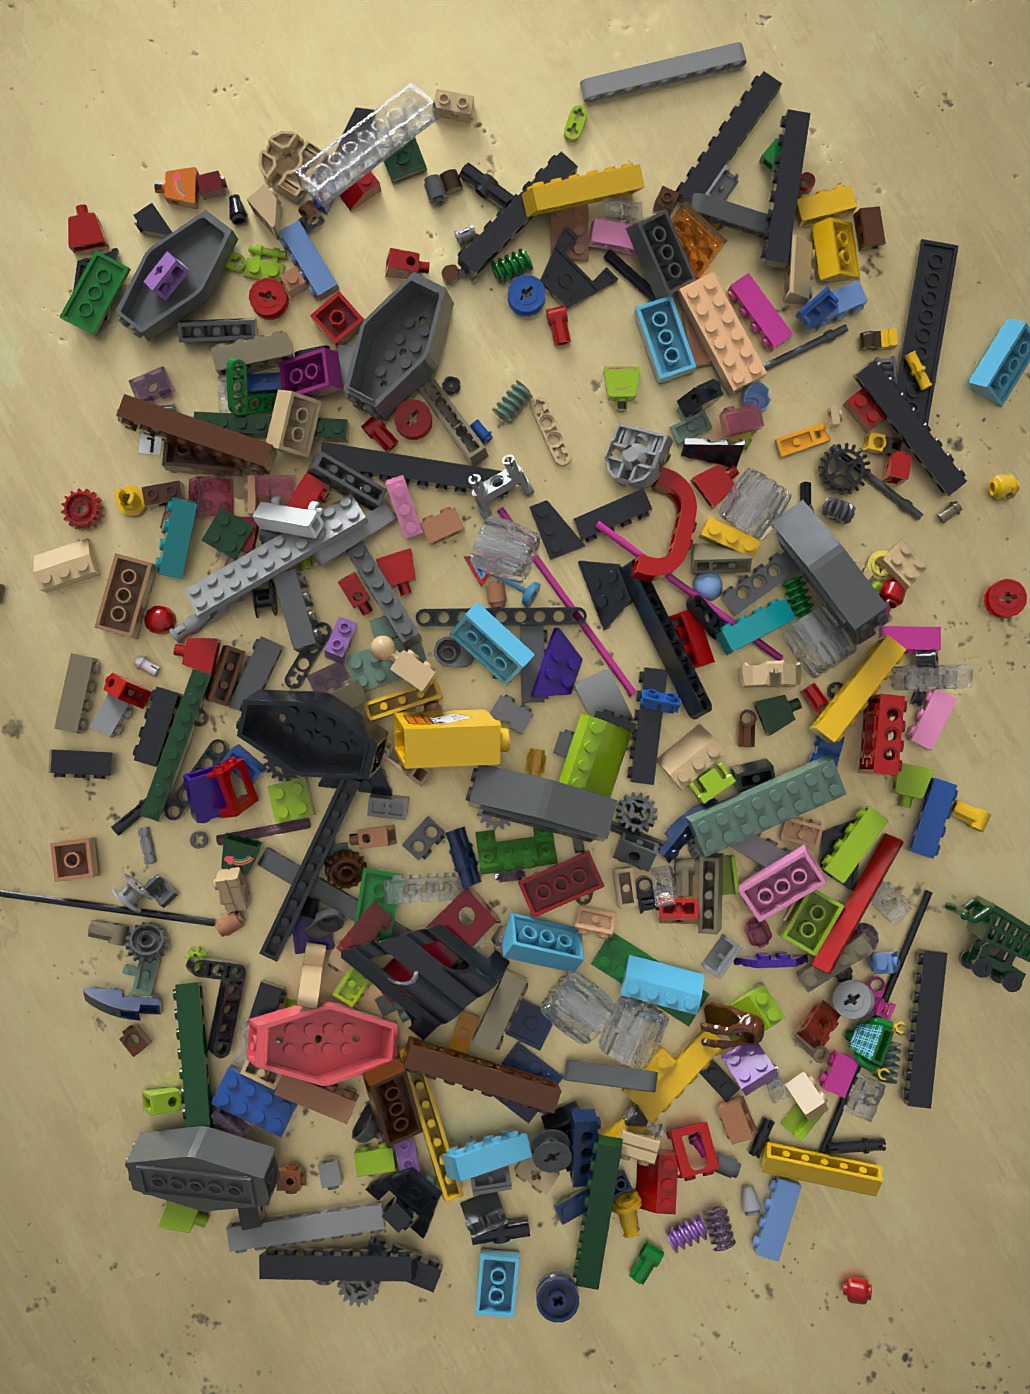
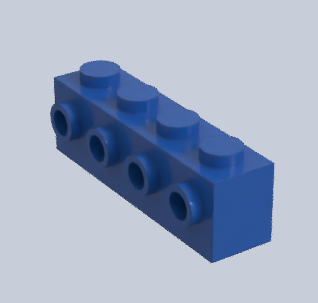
M937 778L930 779L907 851L931 859L938 855L940 838H943L946 832L944 825L946 819H949L951 816L952 808L950 807L958 794V790H956L957 785Z

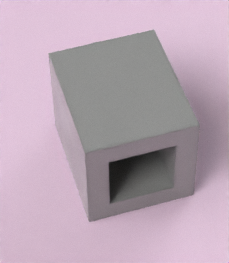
M339 1157L320 1161L318 1169L322 1189L334 1190L339 1188V1185H342L343 1182Z

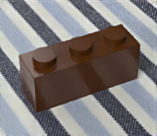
M223 645L205 700L222 706H228L246 651Z

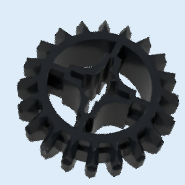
M839 443L837 444V451H835L834 447H830V450L833 452L831 455L828 452H824L825 456L828 457L827 460L824 458L820 459L821 462L825 463V466H818V469H824V473H819V477H826V479L822 480V484L828 481L830 483L826 487L828 490L832 486L835 487L833 493H836L839 488L841 489V495H844V489H848V494H852V487L859 491L856 485L858 483L861 486L865 485L861 481L862 478L869 479L868 476L864 475V472H871V469H865V465H869L870 461H863L868 455H859L863 451L862 448L855 452V444L852 445L851 449H848L849 445L845 443V449H841V444ZM839 453L853 454L856 459L851 462H844ZM834 457L838 468L829 475L828 465ZM839 460L842 464L845 463V466L846 464L854 463L848 469L850 478L844 472L843 474L838 473L835 475L841 469ZM860 463V475L854 480L851 470ZM838 476H845L850 484L840 485L835 483L833 479Z

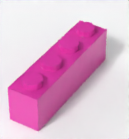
M749 273L730 285L728 289L730 300L733 303L736 302L740 307L741 315L744 318H748L752 330L761 336V342L765 348H769L772 352L792 337L793 333Z

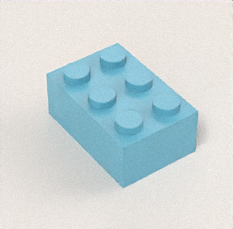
M481 1248L475 1315L514 1318L520 1252Z

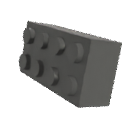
M667 209L656 212L625 228L656 300L667 297L697 280Z
M293 569L273 577L293 650L305 653L322 647L324 638L321 630L318 631L316 627L319 620L316 612L313 613L311 607L314 605L311 594L308 595L306 589L309 587L306 576Z

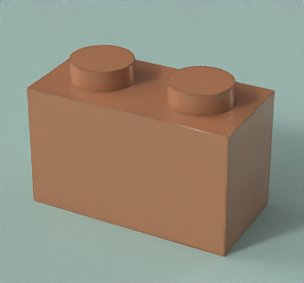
M446 507L440 510L441 514L436 516L429 515L422 519L423 522L420 525L430 546L465 531L455 507L452 509Z
M744 1096L728 1100L727 1102L724 1101L718 1107V1116L725 1125L726 1137L730 1139L732 1145L754 1139L758 1132Z

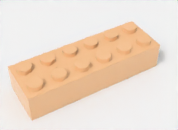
M714 272L679 289L676 296L729 396L763 379L767 372Z

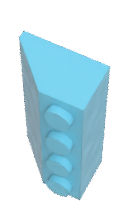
M1007 318L968 382L976 393L999 407L1004 405L1030 362V327L1026 322Z
M478 602L464 615L449 634L505 686L535 655Z
M510 913L502 941L503 957L574 973L584 961L582 935L578 934V930H574L572 926Z
M629 955L620 994L697 1015L702 998L704 974Z

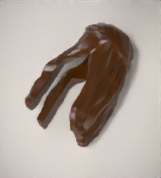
M714 1002L705 1005L706 1023H701L702 1031L715 1035H737L740 1038L735 1041L704 1038L701 1040L703 1046L728 1049L740 1045L755 1046L762 1041L765 1024L758 1015L736 1009L731 1005Z

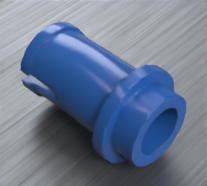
M479 419L470 425L471 429L484 444L493 438L492 432H488Z

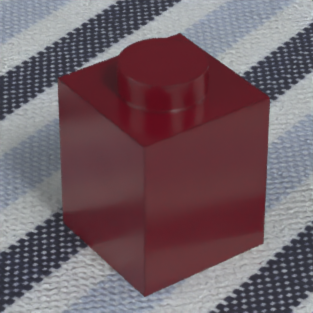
M219 170L196 175L200 194L204 200L226 195L224 188H228L225 176H221Z

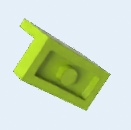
M724 855L723 895H738L740 892L738 891L739 884L735 855Z
M796 1103L781 1121V1125L802 1142L823 1114L809 1122Z

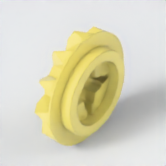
M876 551L867 560V569L874 574L876 580L885 581L892 578V575L885 568L880 571V567L875 564L879 563L889 551Z

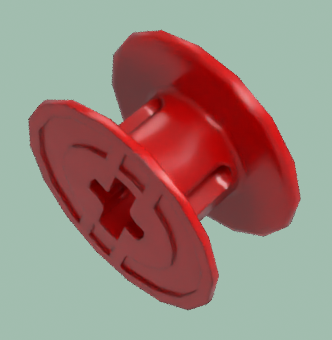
M274 278L259 279L249 290L250 305L259 317L266 320H274L285 314L289 305V298L284 286Z
M408 399L397 406L394 412V423L402 437L408 440H419L424 438L432 428V415L429 407L424 402L418 399ZM416 416L417 422L415 423V422L413 421V422L411 423V425L409 426V424H410V419H409V418H410V417L414 418V417Z
M1003 579L993 583L984 594V604L987 611L997 618L1005 619L1018 615L1027 603L1025 588L1021 583L1013 579ZM1011 596L1009 601H1000L999 598Z

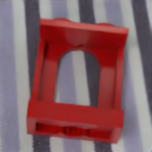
M228 758L224 760V764L214 767L213 771L206 775L207 778L217 777L227 806L219 811L221 818L237 817L259 801L244 758ZM234 768L239 771L247 792L246 795H241L238 798L230 779L231 771Z
M707 1121L666 1131L667 1139L672 1141L680 1172L677 1178H684L685 1181L696 1179L695 1175L702 1173L703 1176L714 1174V1170L720 1169ZM700 1132L706 1155V1165L702 1169L694 1170L689 1165L682 1136Z

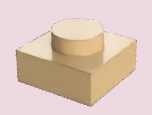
M833 405L827 409L829 429L837 428L843 420L842 411L839 410L838 405Z

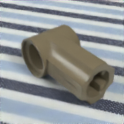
M675 858L676 896H693L695 859Z
M91 920L88 928V937L106 940L114 945L125 946V938L128 935L129 926L120 923L110 924Z
M805 1027L795 1034L793 1040L814 1061L823 1064L829 1060V1050ZM818 1049H824L825 1051L822 1058L815 1057V1052Z

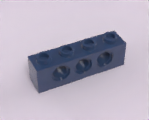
M595 1109L571 1111L570 1151L572 1153V1160L570 1162V1178L573 1188L586 1187L588 1178H593V1172H590L591 1159H596V1154H593L594 1141L598 1142L600 1134L598 1129H601L600 1117L596 1116Z

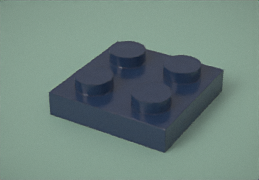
M522 998L518 1011L511 1020V1026L505 1034L540 1051L557 1015Z

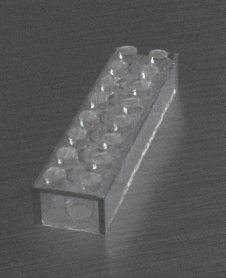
M410 83L298 168L295 174L300 188L323 207L438 120L439 116L435 101Z

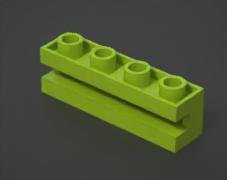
M870 806L862 807L858 811L854 824L850 823L845 829L846 835L842 840L839 839L833 847L835 849L831 856L828 854L822 862L824 866L821 869L832 875L840 883H845L889 821Z

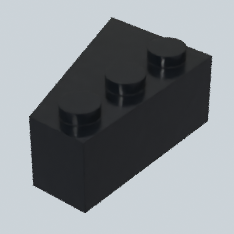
M50 750L48 772L54 773V777H66V774H74V778H86V774L94 775V779H105L106 775L111 774L112 752Z

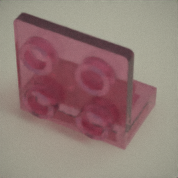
M203 476L189 479V500L197 503L195 518L202 515L216 516L220 508L233 514L232 479Z

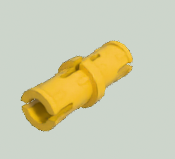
M916 351L904 356L912 370L911 375L915 376L921 391L931 387L932 383L925 372L926 367L922 366Z

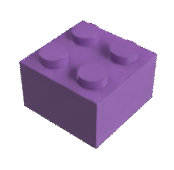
M759 1043L755 1046L740 1045L721 1057L745 1096L779 1076Z

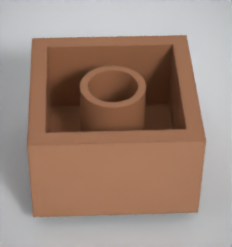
M95 837L50 843L55 882L99 876Z

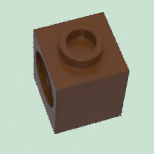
M662 186L655 200L653 210L659 212L667 209L669 216H671L680 193Z
M139 1024L135 1027L132 1025L122 1031L123 1036L119 1039L133 1057L152 1043V1040ZM132 1034L138 1036V1044L131 1041Z

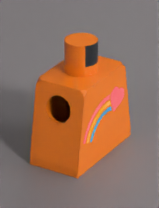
M190 167L166 171L165 182L155 181V193H165V199L169 204L198 209L199 185L196 175H199L197 168Z

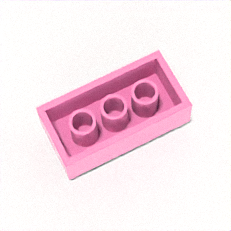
M804 844L738 883V891L760 923L825 885L827 880L825 874Z

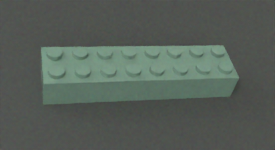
M825 755L685 818L699 852L704 857H707L846 795V791L834 760Z

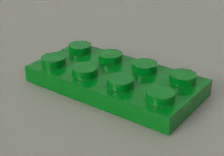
M95 250L59 317L95 336L131 269Z
M363 868L351 945L358 946L392 938L402 880L401 873Z

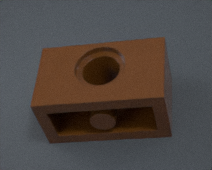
M181 481L142 487L144 505L148 509L165 507L168 501L172 500V497L186 499L184 484Z

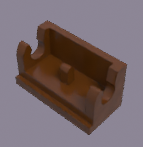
M880 206L860 208L853 214L859 251L878 249V246L886 244Z

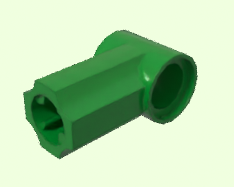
M646 1242L640 1250L639 1258L630 1271L629 1276L635 1282L644 1285L653 1268L660 1264L664 1252Z

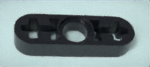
M695 595L689 597L686 601L687 610L714 640H718L716 635L721 632L720 628L726 625L702 596ZM706 613L709 615V618H710V621H709V622L706 621V618H705V614H706Z

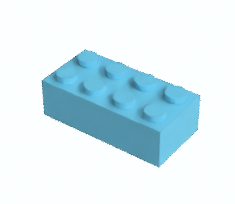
M672 295L635 307L634 315L657 383L661 384L694 373L696 364Z
M512 1129L503 1130L501 1135L485 1136L483 1141L480 1142L476 1140L465 1143L466 1146L462 1148L458 1146L449 1148L447 1153L442 1154L447 1178L460 1182L532 1157L527 1134L521 1133L519 1130L512 1131Z

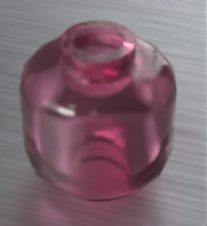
M753 918L746 923L744 932L749 944L759 948L767 946L772 938L768 922L763 920L759 923L757 918Z

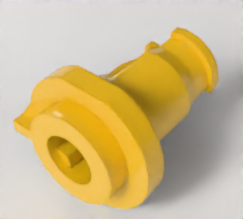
M129 485L123 489L118 488L114 495L116 506L121 513L126 516H137L145 510L143 493L139 487Z
M637 1191L633 1193L625 1192L613 1199L612 1212L618 1214L624 1232L623 1237L625 1238L639 1236L638 1231H640V1228L638 1227L637 1209L642 1206V1202Z

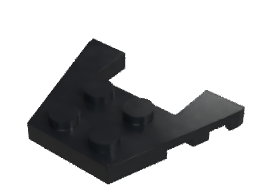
M567 226L563 228L540 278L544 287L566 308L618 280L606 267L592 281L565 252L578 237Z
M414 1167L374 1181L365 1189L378 1201L390 1191L413 1210L419 1217L411 1224L410 1228L422 1238L426 1236L442 1195V1191Z

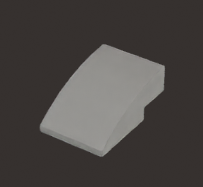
M609 668L574 685L588 715L594 717L596 711L603 712L604 709L615 712L614 716L620 718V715L632 718L631 721L634 720Z

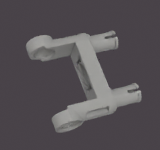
M507 455L509 461H507L505 456L503 457L502 462L506 469L490 479L482 482L479 474H473L475 481L472 476L469 477V483L473 488L472 494L478 505L477 509L484 521L492 518V512L487 502L514 486L520 485L527 496L534 493L530 482L525 477L522 468L516 464L513 455ZM503 482L501 486L494 487L496 483Z

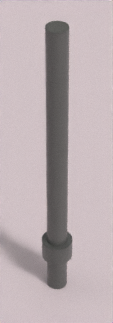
M844 324L834 330L830 329L824 332V335L764 363L763 366L767 371L825 342L829 343L835 340L837 336L847 332L848 327Z
M835 444L831 446L834 447L835 451L838 450V447ZM839 453L844 462L854 460L847 453ZM857 464L853 467V469L856 470L859 474L861 471V465ZM864 472V475L869 477L868 481L898 503L903 511H908L918 520L921 519L924 514L915 508L910 500H905L871 472Z

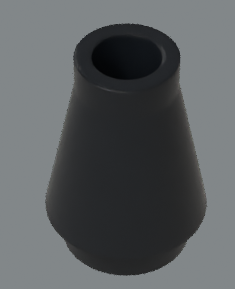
M231 195L229 197V219L235 225L244 224L247 222L248 217L239 195Z

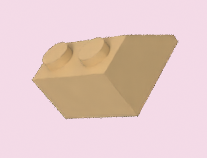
M262 185L247 198L252 212L278 240L280 238L279 231L281 230L282 210L279 205L281 202L277 198V193L272 188L268 189L265 185Z

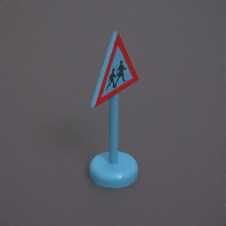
M464 556L481 587L489 575H492L523 592L522 604L525 607H530L534 602L541 585L537 582H532L525 589L494 572L493 569L501 557Z

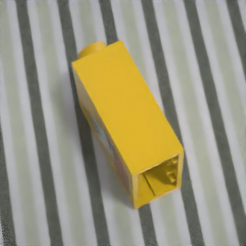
M486 709L394 713V748L405 769L500 764V752L509 751L508 729L501 728L500 720H495Z

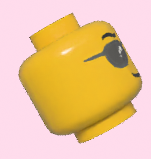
M1010 474L995 476L989 483V493L996 500L1012 499L1020 489L1019 482Z

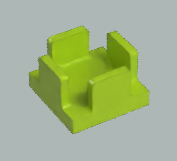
M722 762L716 765L724 775L723 778L715 768H709L695 779L702 789L701 793L693 782L688 785L699 803H706L736 782Z

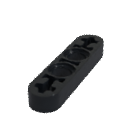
M320 622L316 625L318 631L320 627L324 628L326 626L328 633L327 635L323 634L324 642H322V647L317 652L311 653L308 651L298 654L285 676V684L289 688L298 689L304 683L330 639L332 628L329 624ZM301 659L308 660L309 666L306 669L299 667ZM296 668L304 674L303 676L299 674L296 678L298 683L291 685L289 678L296 676L297 672L294 671Z

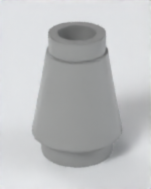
M754 1186L743 1187V1212H745V1216L760 1215V1209L762 1208Z

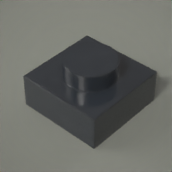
M309 897L300 916L314 919L320 900Z

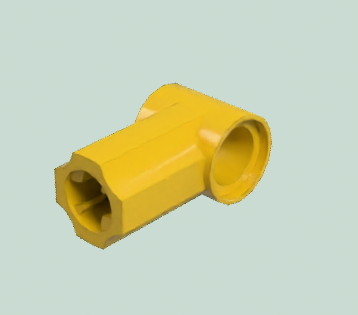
M956 800L951 806V816L967 823L969 827L984 832L991 817L990 813L979 808H973L959 800Z

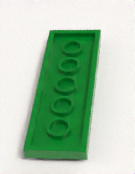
M613 932L612 937H608L592 960L591 965L622 984L629 955L656 962L659 961ZM705 990L702 991L698 1012L709 996V993ZM656 1005L688 1027L696 1016L695 1014Z

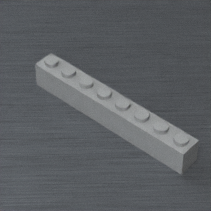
M383 1201L267 1217L261 1227L247 1230L241 1229L240 1222L229 1223L226 1228L229 1252L243 1253L247 1249L252 1248L258 1251L272 1245L275 1248L285 1246L286 1243L300 1245L307 1240L320 1242L327 1237L340 1239L343 1235L360 1236L363 1232L369 1231L371 1234L380 1233L386 1226V1220L382 1217L384 1210Z

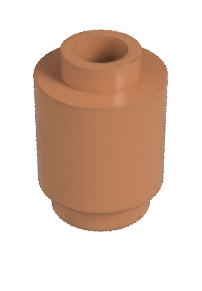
M500 580L489 581V585L485 586L488 604H490L491 608L505 607L507 597L504 583H500Z
M232 911L218 919L215 927L222 937L225 935L229 936L244 927L243 922H245V918L240 911Z

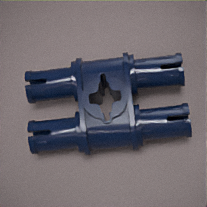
M465 826L446 832L445 834L450 846L449 854H451L452 862L454 863V871L458 872L462 889L482 882L476 866L478 861H476L472 848L473 844L469 843Z

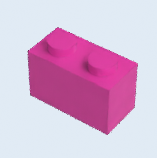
M834 1050L833 1053H830V1058L826 1062L828 1066L825 1072L821 1073L819 1082L824 1090L845 1098L858 1067V1062L855 1058Z

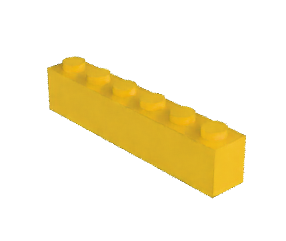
M767 1142L762 1155V1173L875 1197L883 1182L882 1166L770 1142Z

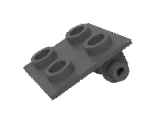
M497 1192L481 1194L460 1203L466 1220V1227L470 1231L472 1239L508 1224Z

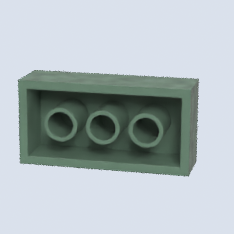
M399 639L393 641L395 650L401 653L403 650L408 652L410 649L420 657V662L424 663L425 660L427 661L422 642L406 650ZM370 649L344 656L351 680L358 679L365 692L404 680L390 670L394 664L391 660L382 661L376 659L371 654Z

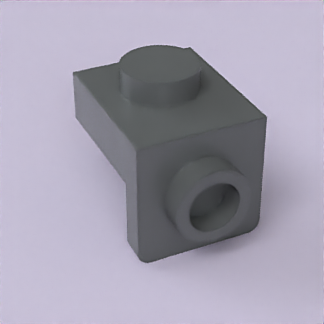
M158 874L151 877L147 884L143 886L163 908L178 896L170 883Z

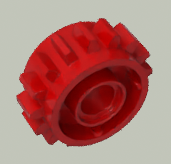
M80 488L77 489V492L70 491L71 495L69 497L65 496L66 501L61 504L64 506V510L61 513L66 515L63 518L64 521H70L69 526H75L77 530H80L81 527L86 531L90 526L95 528V523L101 522L100 516H104L101 512L104 506L100 504L102 499L96 498L97 494L95 492L90 494L88 489H85L84 492ZM86 505V512L80 514V507Z

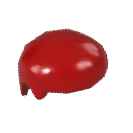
M153 606L147 610L144 617L145 626L152 633L165 635L170 632L169 629H174L176 616L168 607Z

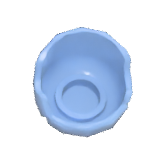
M759 382L750 384L742 394L743 406L756 414L764 412L771 401L768 394L769 388Z
M699 573L694 579V591L708 601L717 599L723 591L722 580L717 573Z

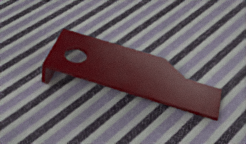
M465 888L425 928L442 925L472 947L495 923H500L501 920L475 890ZM465 907L471 908L475 914L473 922L468 925L461 923L458 917L460 910ZM440 941L421 946L448 968H451L460 959ZM395 958L383 968L385 972L399 982H406L413 978V973ZM381 991V993L392 1004L394 1000H392L388 995Z

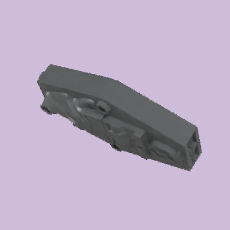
M204 210L150 247L144 254L115 311L120 317L118 321L126 328L130 326L133 329L132 332L141 339L143 336L146 340L150 341L203 305L211 296L239 240L234 231L210 212ZM168 251L190 271L165 301L144 283V280Z

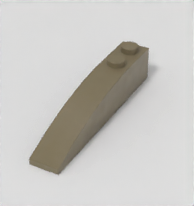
M431 375L418 388V391L471 465L476 466L489 457L487 450Z

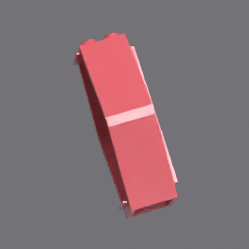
M318 999L316 1009L295 1005L249 1019L247 1060L255 1067L317 1085L329 1086L360 1076L364 1072L397 1058L398 1048L396 1040L399 1038V1028L397 1024L384 1017L325 999ZM317 1035L321 1036V1040L319 1042H315V1037ZM354 1035L359 1036V1039L356 1042L352 1040ZM278 1036L283 1037V1040L280 1043L276 1042V1038Z

